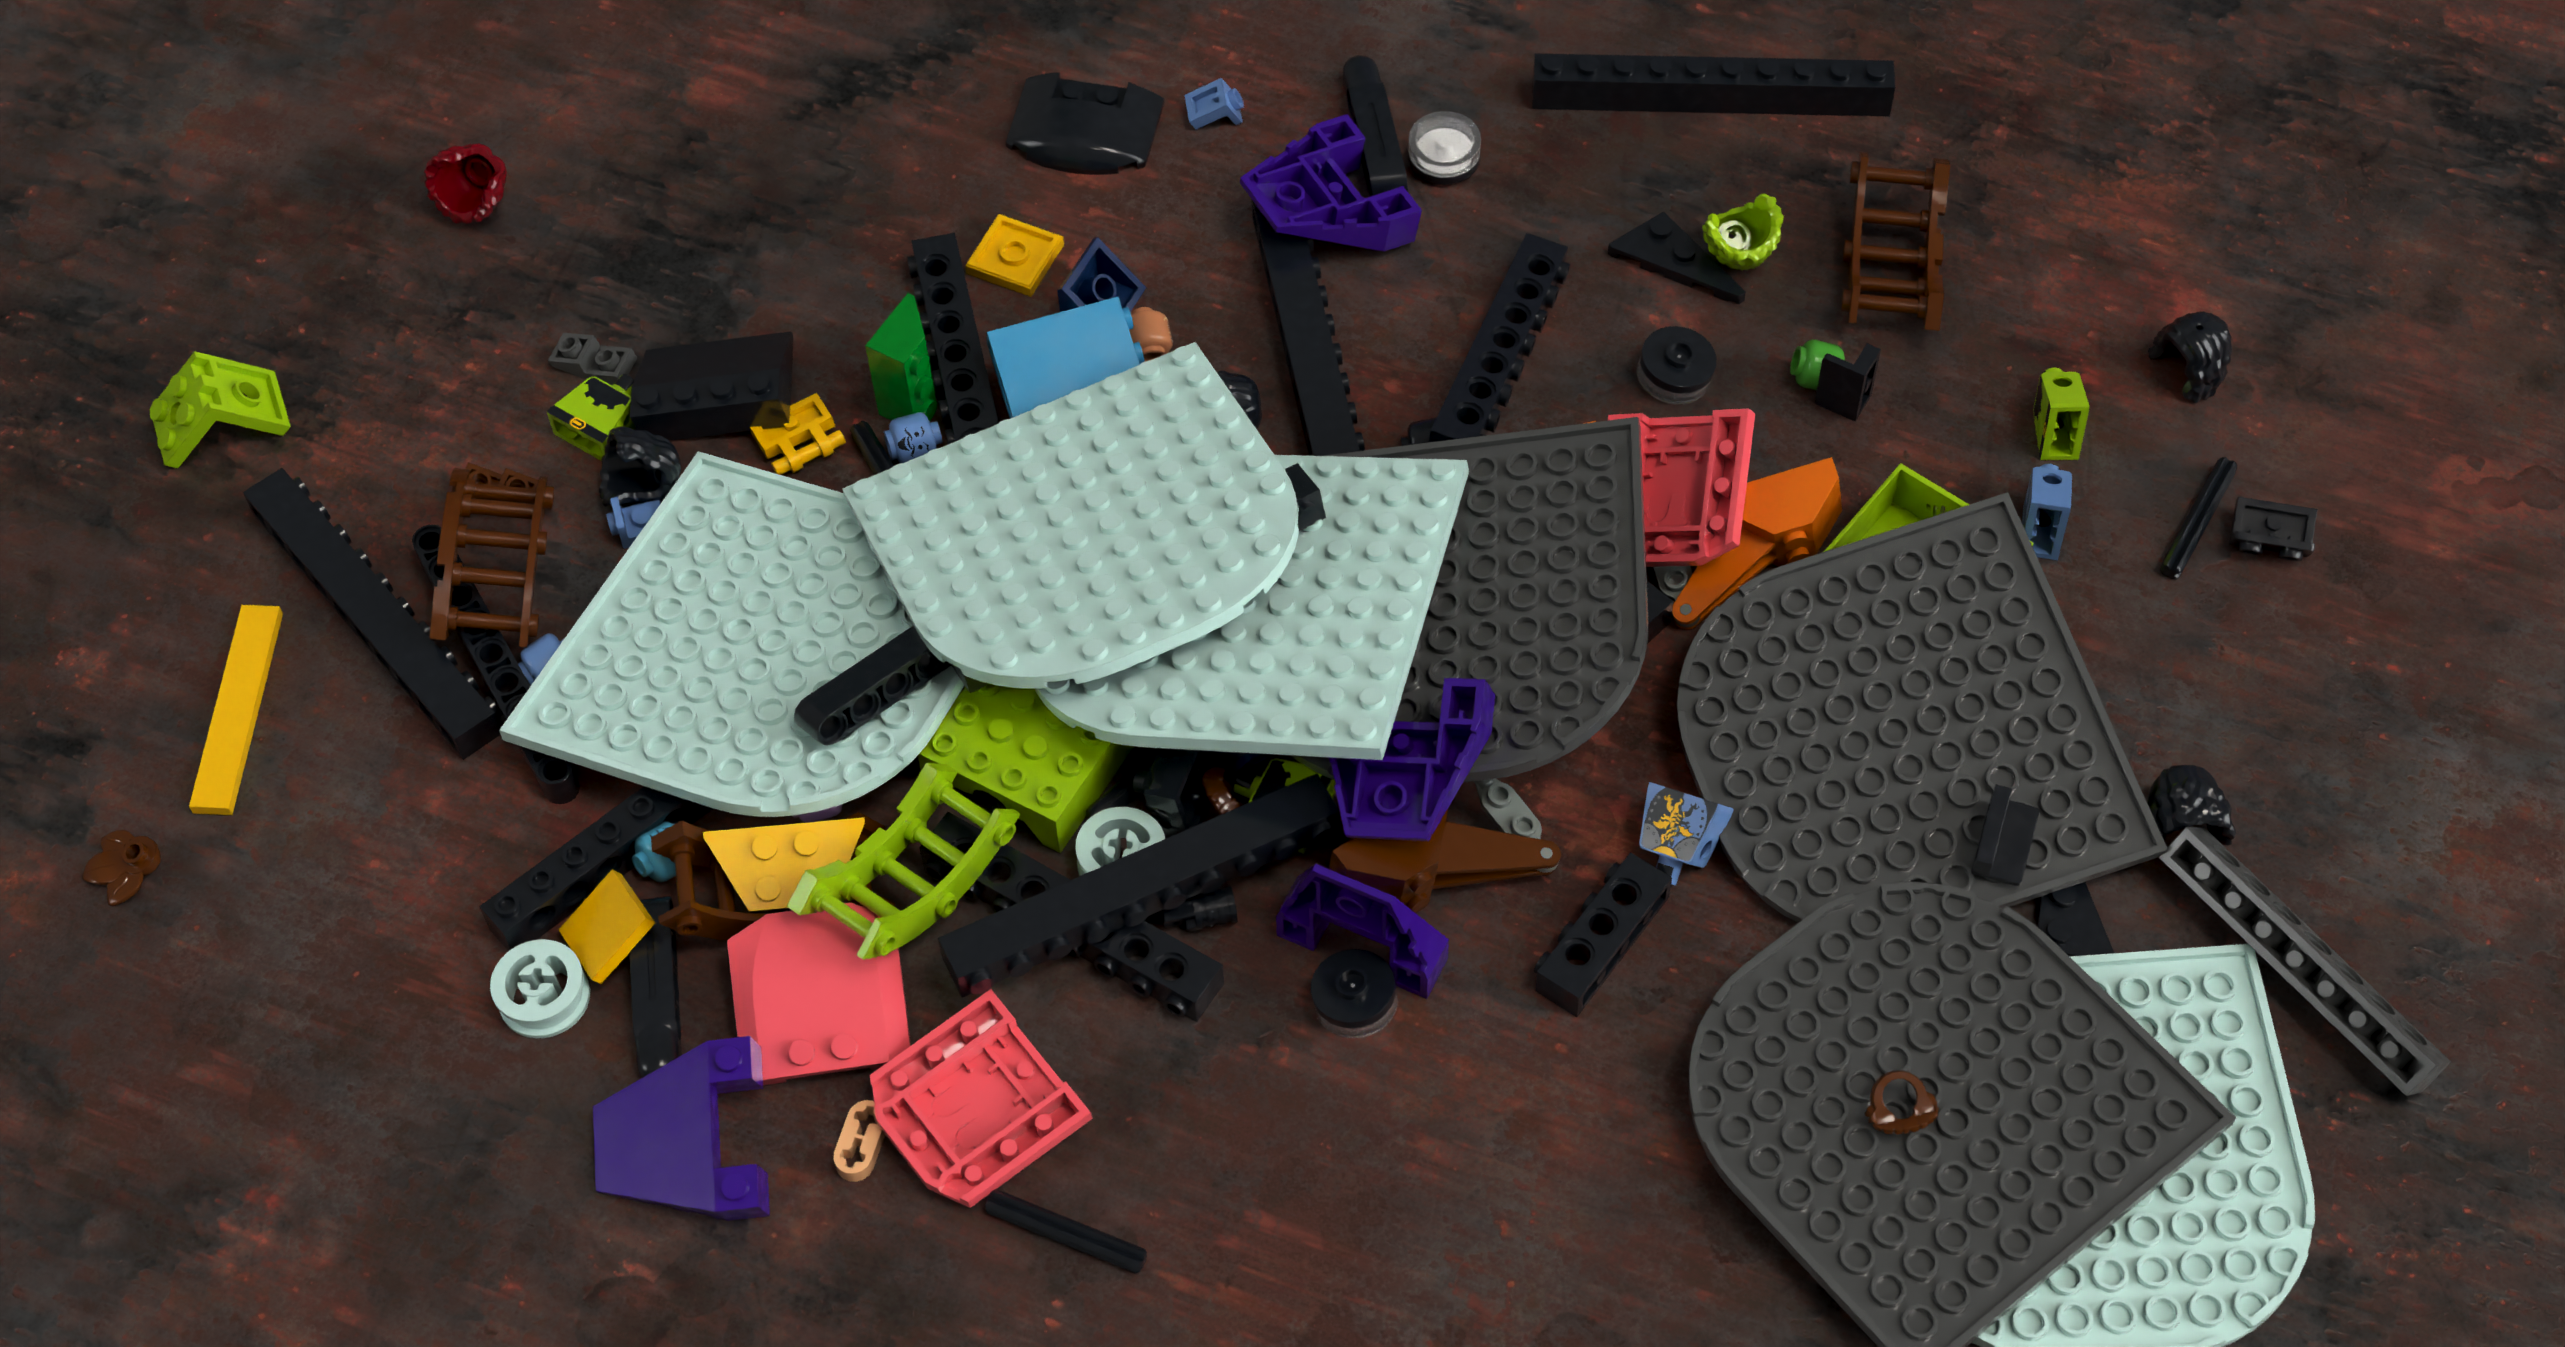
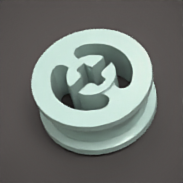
M1113 807L1094 814L1082 825L1076 838L1075 848L1079 876L1118 860L1121 854L1120 838H1126L1127 849L1123 851V858L1164 840L1165 834L1163 829L1151 815L1136 808Z
M538 939L514 947L500 959L491 976V996L504 1022L511 1030L524 1037L536 1039L549 1038L567 1031L580 1020L589 1004L590 985L578 957L569 947L557 941ZM559 973L567 976L564 990H562L555 976ZM517 988H519L525 1000V1003L522 1005L514 1002Z

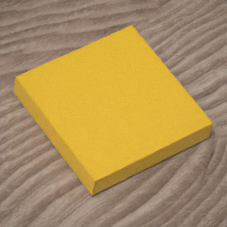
M998 214L966 263V274L1032 297L1063 248L1064 237Z
M612 869L560 927L559 932L578 957L590 979L602 984L653 927L655 921L624 876Z

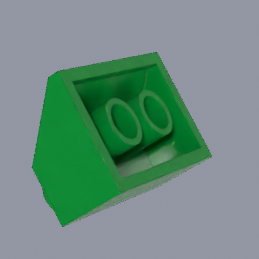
M907 293L865 347L879 415L892 421L895 418L922 412L930 421L936 412L937 402L929 355L915 297Z

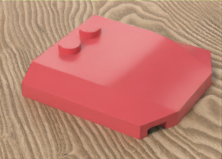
M1749 408L1713 410L1712 415L1649 418L1643 413L1608 415V420L1639 418L1641 427L1646 567L1701 566L1738 547L1740 544L1755 413Z
M851 902L844 903L872 923L875 918H880L866 907ZM794 911L766 914L727 940L737 1037L751 1036L761 1046L763 1085L787 1082V1079L863 1068L879 1069L911 1046L899 948L886 956L881 955L875 958L861 959L856 954L865 938L826 911L806 915H798Z
M992 989L869 1075L873 1090L875 1115L879 1127L927 1189L969 1208L973 1207L988 1196L991 1191L996 1190L1092 1120L1090 1110L1066 1081L1063 1083L1017 1026L1016 1019Z

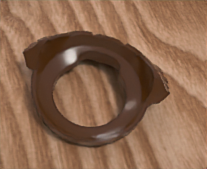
M1214 766L1205 771L1201 777V785L1205 788V794L1219 815H1222L1244 805L1239 795L1234 793V788L1223 777L1225 768Z
M1895 1070L1881 1075L1873 1084L1870 1093L1871 1105L1865 1111V1116L1869 1117L1868 1122L1873 1123L1872 1127L1877 1131H1883L1885 1134H1893L1895 1132L1896 1135H1901L1903 1132L1904 1134L1909 1133V1131L1917 1132L1919 1129H1924L1928 1124L1933 1123L1938 1116L1939 1106H1937L1938 1103L1935 1096L1926 1091L1923 1082L1917 1076L1907 1071ZM1895 1079L1908 1081L1916 1092L1913 1113L1904 1119H1897L1883 1102L1884 1088Z

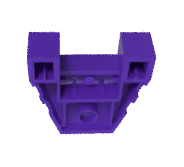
M1348 114L1315 124L1308 130V135L1298 142L1296 140L1291 141L1280 155L1275 158L1270 156L1240 178L1241 186L1278 233L1378 251H1387L1414 242L1416 239L1422 210L1404 186L1363 198L1345 175V173L1360 168L1366 139Z
M1444 678L1440 722L1394 721L1383 760L1328 757L1333 769L1337 800L1347 838L1430 840L1492 733L1495 693L1485 679Z
M1318 864L1313 865L1296 878L1276 915L1277 936L1315 951L1329 923L1338 925L1390 947L1389 966L1394 975L1395 985L1428 999L1448 960L1449 939L1396 897Z
M751 1036L706 1041L594 1105L593 1128L596 1191L639 1202L672 1207L685 1212L690 1211L726 1221L770 1216L768 1173L757 1164L721 1168L717 1094L763 1089L761 1046Z

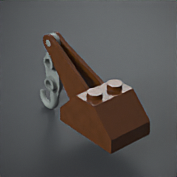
M1495 778L1473 782L1476 785L1481 808L1499 831L1447 822V809L1429 841L1353 838L1332 850L1329 869L1390 894L1413 912L1418 913L1430 902L1432 889L1520 877L1550 875L1558 867L1561 851L1554 842L1541 839L1542 826L1540 821L1510 785Z

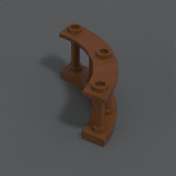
M1860 152L1859 162L1852 161L1850 170V183L1856 184L1851 240H1845L1843 248V262H1849L1848 289H1843L1841 311L1848 312L1849 323L1857 322L1858 309L1917 314V318L1923 319L1925 330L1940 331L1944 289L1943 275H1939V266H1942L1944 234H1941V228H1937L1938 215L1945 216L1951 164L1947 159L1933 158L1932 168L1926 167L1925 171L1868 166V154ZM1866 181L1923 186L1924 190H1930L1928 210L1922 209L1921 213L1864 208ZM1862 223L1917 227L1920 232H1926L1925 247L1919 246L1918 250L1861 245ZM1860 260L1917 265V269H1923V278L1918 277L1917 281L1860 276ZM1860 291L1915 296V299L1860 294Z
M454 468L449 486H452V492H447L437 557V566H445L443 580H437V587L434 586L430 639L446 640L449 636V630L456 631L457 627L520 632L519 647H527L530 637L537 638L539 614L532 613L538 555L546 554L547 532H542L541 530L545 509H553L554 487L547 486L548 477L540 476L537 489L478 484L476 479H469V469ZM471 514L532 519L530 534L467 529V525L462 524L464 517L470 518ZM466 544L528 550L526 572L463 567V563L456 562L458 548H465ZM461 582L524 588L522 616L458 611V607H452L453 587L461 586Z
M860 812L844 818H864L865 821L851 860L857 857L855 855L856 848L867 840L879 827L885 830L884 825ZM680 821L652 836V852L667 857L675 863L679 906L658 916L659 924L677 930L679 934L685 936L695 935L711 939L728 940L764 915L782 912V909L765 911L766 914L736 912L733 885L703 838V832L711 830ZM692 865L710 868L715 873L718 909L699 904L695 901ZM870 882L865 887L872 891V885ZM883 898L884 900H886L887 902H889L891 905H893V906L895 907V903H893V902H891V901H889V900ZM847 899L844 900V901H842L843 903H849V902H851V903H854V904L863 906L862 904H860L859 902H857V901L854 900V899L851 900V901H848Z

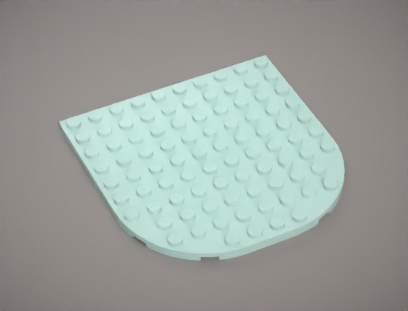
M1196 342L1181 346L1170 353L1145 361L1129 370L1109 376L1100 382L1080 390H1075L1064 397L1039 405L1023 414L1003 420L975 434H969L958 441L933 449L922 456L897 464L888 470L842 488L851 510L927 648L941 662L947 661L960 668L962 674L984 683L1013 688H1047V682L1074 678L1075 683L1079 684L1106 677L1220 628L1245 612L1243 605L1259 592L1266 594L1288 565L1299 535V508L1288 474Z
M698 451L499 731L503 741L733 814L758 817L794 816L839 806L865 795L896 776L928 744L963 689L964 684L953 667L950 666L833 745L821 744L799 727L794 720V713L801 700L914 625L851 510L844 493Z
M1275 455L1284 469L1298 463L1320 489L1326 518L1323 520L1319 519L1313 525L1299 531L1296 547L1291 559L1266 594L1259 592L1243 605L1245 612L1220 628L1106 677L1079 684L1075 683L1074 678L1047 682V688H1035L1037 695L1044 705L1072 728L1079 726L1094 732L1095 737L1099 740L1120 745L1383 760L1469 474L1467 460Z
M2249 944L2071 956L2070 958L2215 1096L2236 1119L2231 1127L1972 1341V1343L1980 1347H2224L2255 1330L2283 1303L2299 1278L2307 1260L2312 1228L2315 1222V1202L2311 1175L2256 952Z

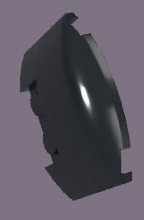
M1060 72L1029 77L1026 79L1006 140V147L1013 150L1015 145L1027 153V160L1046 168L1085 175L1119 173L1118 167L1137 162V169L1146 167L1163 110L1164 98L1130 82L1127 88L1060 79Z

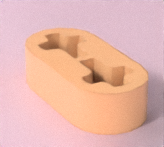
M863 1100L851 1107L834 1150L833 1159L837 1172L842 1179L849 1182L864 1180L871 1174L886 1135L877 1123L873 1100ZM868 1115H874L875 1123L877 1124L870 1123L865 1135H861L862 1128L859 1120L863 1121L868 1118ZM857 1146H859L863 1162H855L853 1167H848L845 1158H852Z

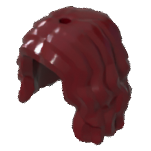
M468 144L463 147L452 146L442 150L437 156H432L424 170L426 176L425 186L428 189L427 197L435 202L437 210L441 211L442 215L450 217L452 222L456 224L462 222L465 224L475 221L482 222L485 217L490 216L493 208L503 198L507 176L506 166L502 159L493 155L491 149L484 144Z

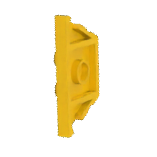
M864 818L707 831L703 832V838L749 912L789 909L787 905L805 870L824 867L837 860L844 864L851 860L865 821Z

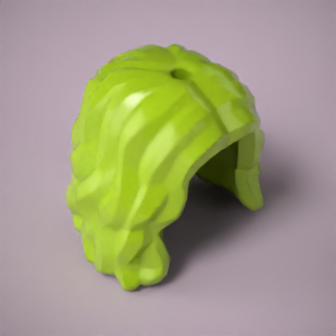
M1765 193L1760 194L1756 197L1754 203L1748 202L1743 207L1733 208L1726 213L1718 215L1711 213L1708 215V220L1702 226L1703 238L1708 244L1709 252L1716 255L1720 263L1726 264L1732 269L1749 270L1760 266L1771 255L1772 251L1777 249V244L1781 239L1780 228L1784 216L1781 214L1780 206L1776 205V198L1774 196L1770 197ZM1729 234H1733L1734 238H1730Z

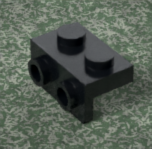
M2238 496L2235 503L2229 545L2239 546L2238 551L2246 554L2261 555L2263 550L2279 552L2278 558L2302 561L2303 556L2309 557L2315 549V543L2312 542L2318 509Z

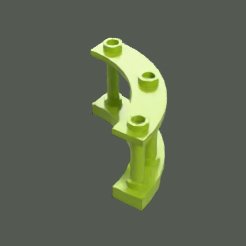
M925 763L916 781L896 809L901 815L886 831L879 827L867 840L856 848L855 855L857 857L844 864L837 860L824 867L805 870L787 907L798 915L826 911L865 938L856 954L861 959L875 958L881 955L886 956L915 939L941 917L947 918L953 913L960 898L986 869L1000 847L1005 846L1013 838L1016 831L1014 824L1021 813L1015 809H994L993 813L990 814L953 789L952 782L958 773L947 764ZM939 804H947L983 828L966 854L927 829L926 822ZM910 843H920L954 866L951 872L937 886L934 887L896 861V858ZM879 874H887L921 897V899L900 911L865 886ZM854 899L880 918H875L872 923L842 901Z

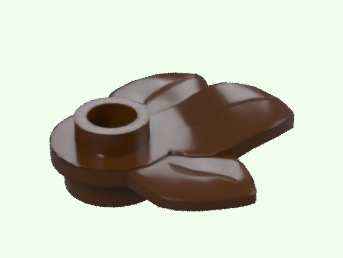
M126 830L110 832L101 838L103 852L94 855L88 861L84 868L82 879L91 884H107L108 904L112 907L119 905L131 898L140 889L143 876L151 874L158 867L161 860L158 845L147 836L134 837V835Z

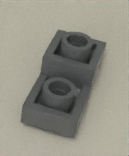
M563 333L548 362L551 366L584 379L596 376L604 382L613 385L622 374L629 375L637 360V356L632 348L600 345L594 335Z

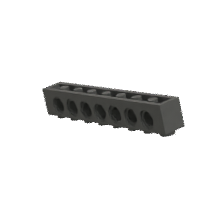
M2186 827L2171 843L2168 851L2159 857L2406 1096L2423 1092L2451 1063L2445 1055L2204 827Z

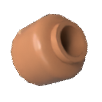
M1140 307L1133 310L1131 316L1134 329L1129 331L1133 343H1140L1144 360H1153L1169 353L1173 346V341L1166 315L1150 307Z

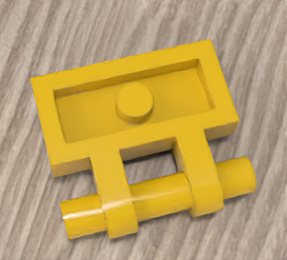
M817 393L790 405L791 415L789 423H785L783 427L763 429L762 426L750 427L754 439L767 459L780 453L784 456L771 463L775 473L779 475L790 470L792 473H795L804 468L803 464L821 455L823 458L834 454L835 448L846 443L840 430L829 435L825 434V431L836 426L833 417ZM811 438L813 439V443L795 450V446Z

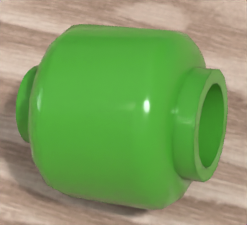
M1808 340L1803 346H1798L1794 351L1790 366L1791 375L1795 376L1799 386L1817 391L1822 359L1828 353L1845 360L1842 348L1838 345L1819 340Z

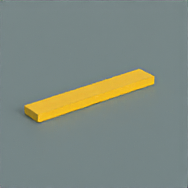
M241 605L189 804L193 814L233 815L283 617L280 606Z

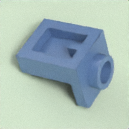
M1222 78L1184 95L1189 122L1195 129L1201 128L1224 116H1228L1235 125L1243 122L1240 110L1244 107L1242 97L1236 88L1231 89Z
M618 497L610 498L613 512L606 514L612 536H620L623 549L629 548L659 507L660 500L621 508Z

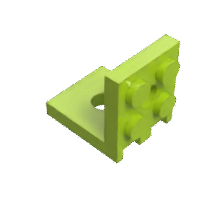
M196 351L193 352L179 372L171 378L169 385L159 398L153 401L150 408V418L153 420L157 444L161 450L164 465L174 468L181 466L215 421L284 436L291 427L275 371Z

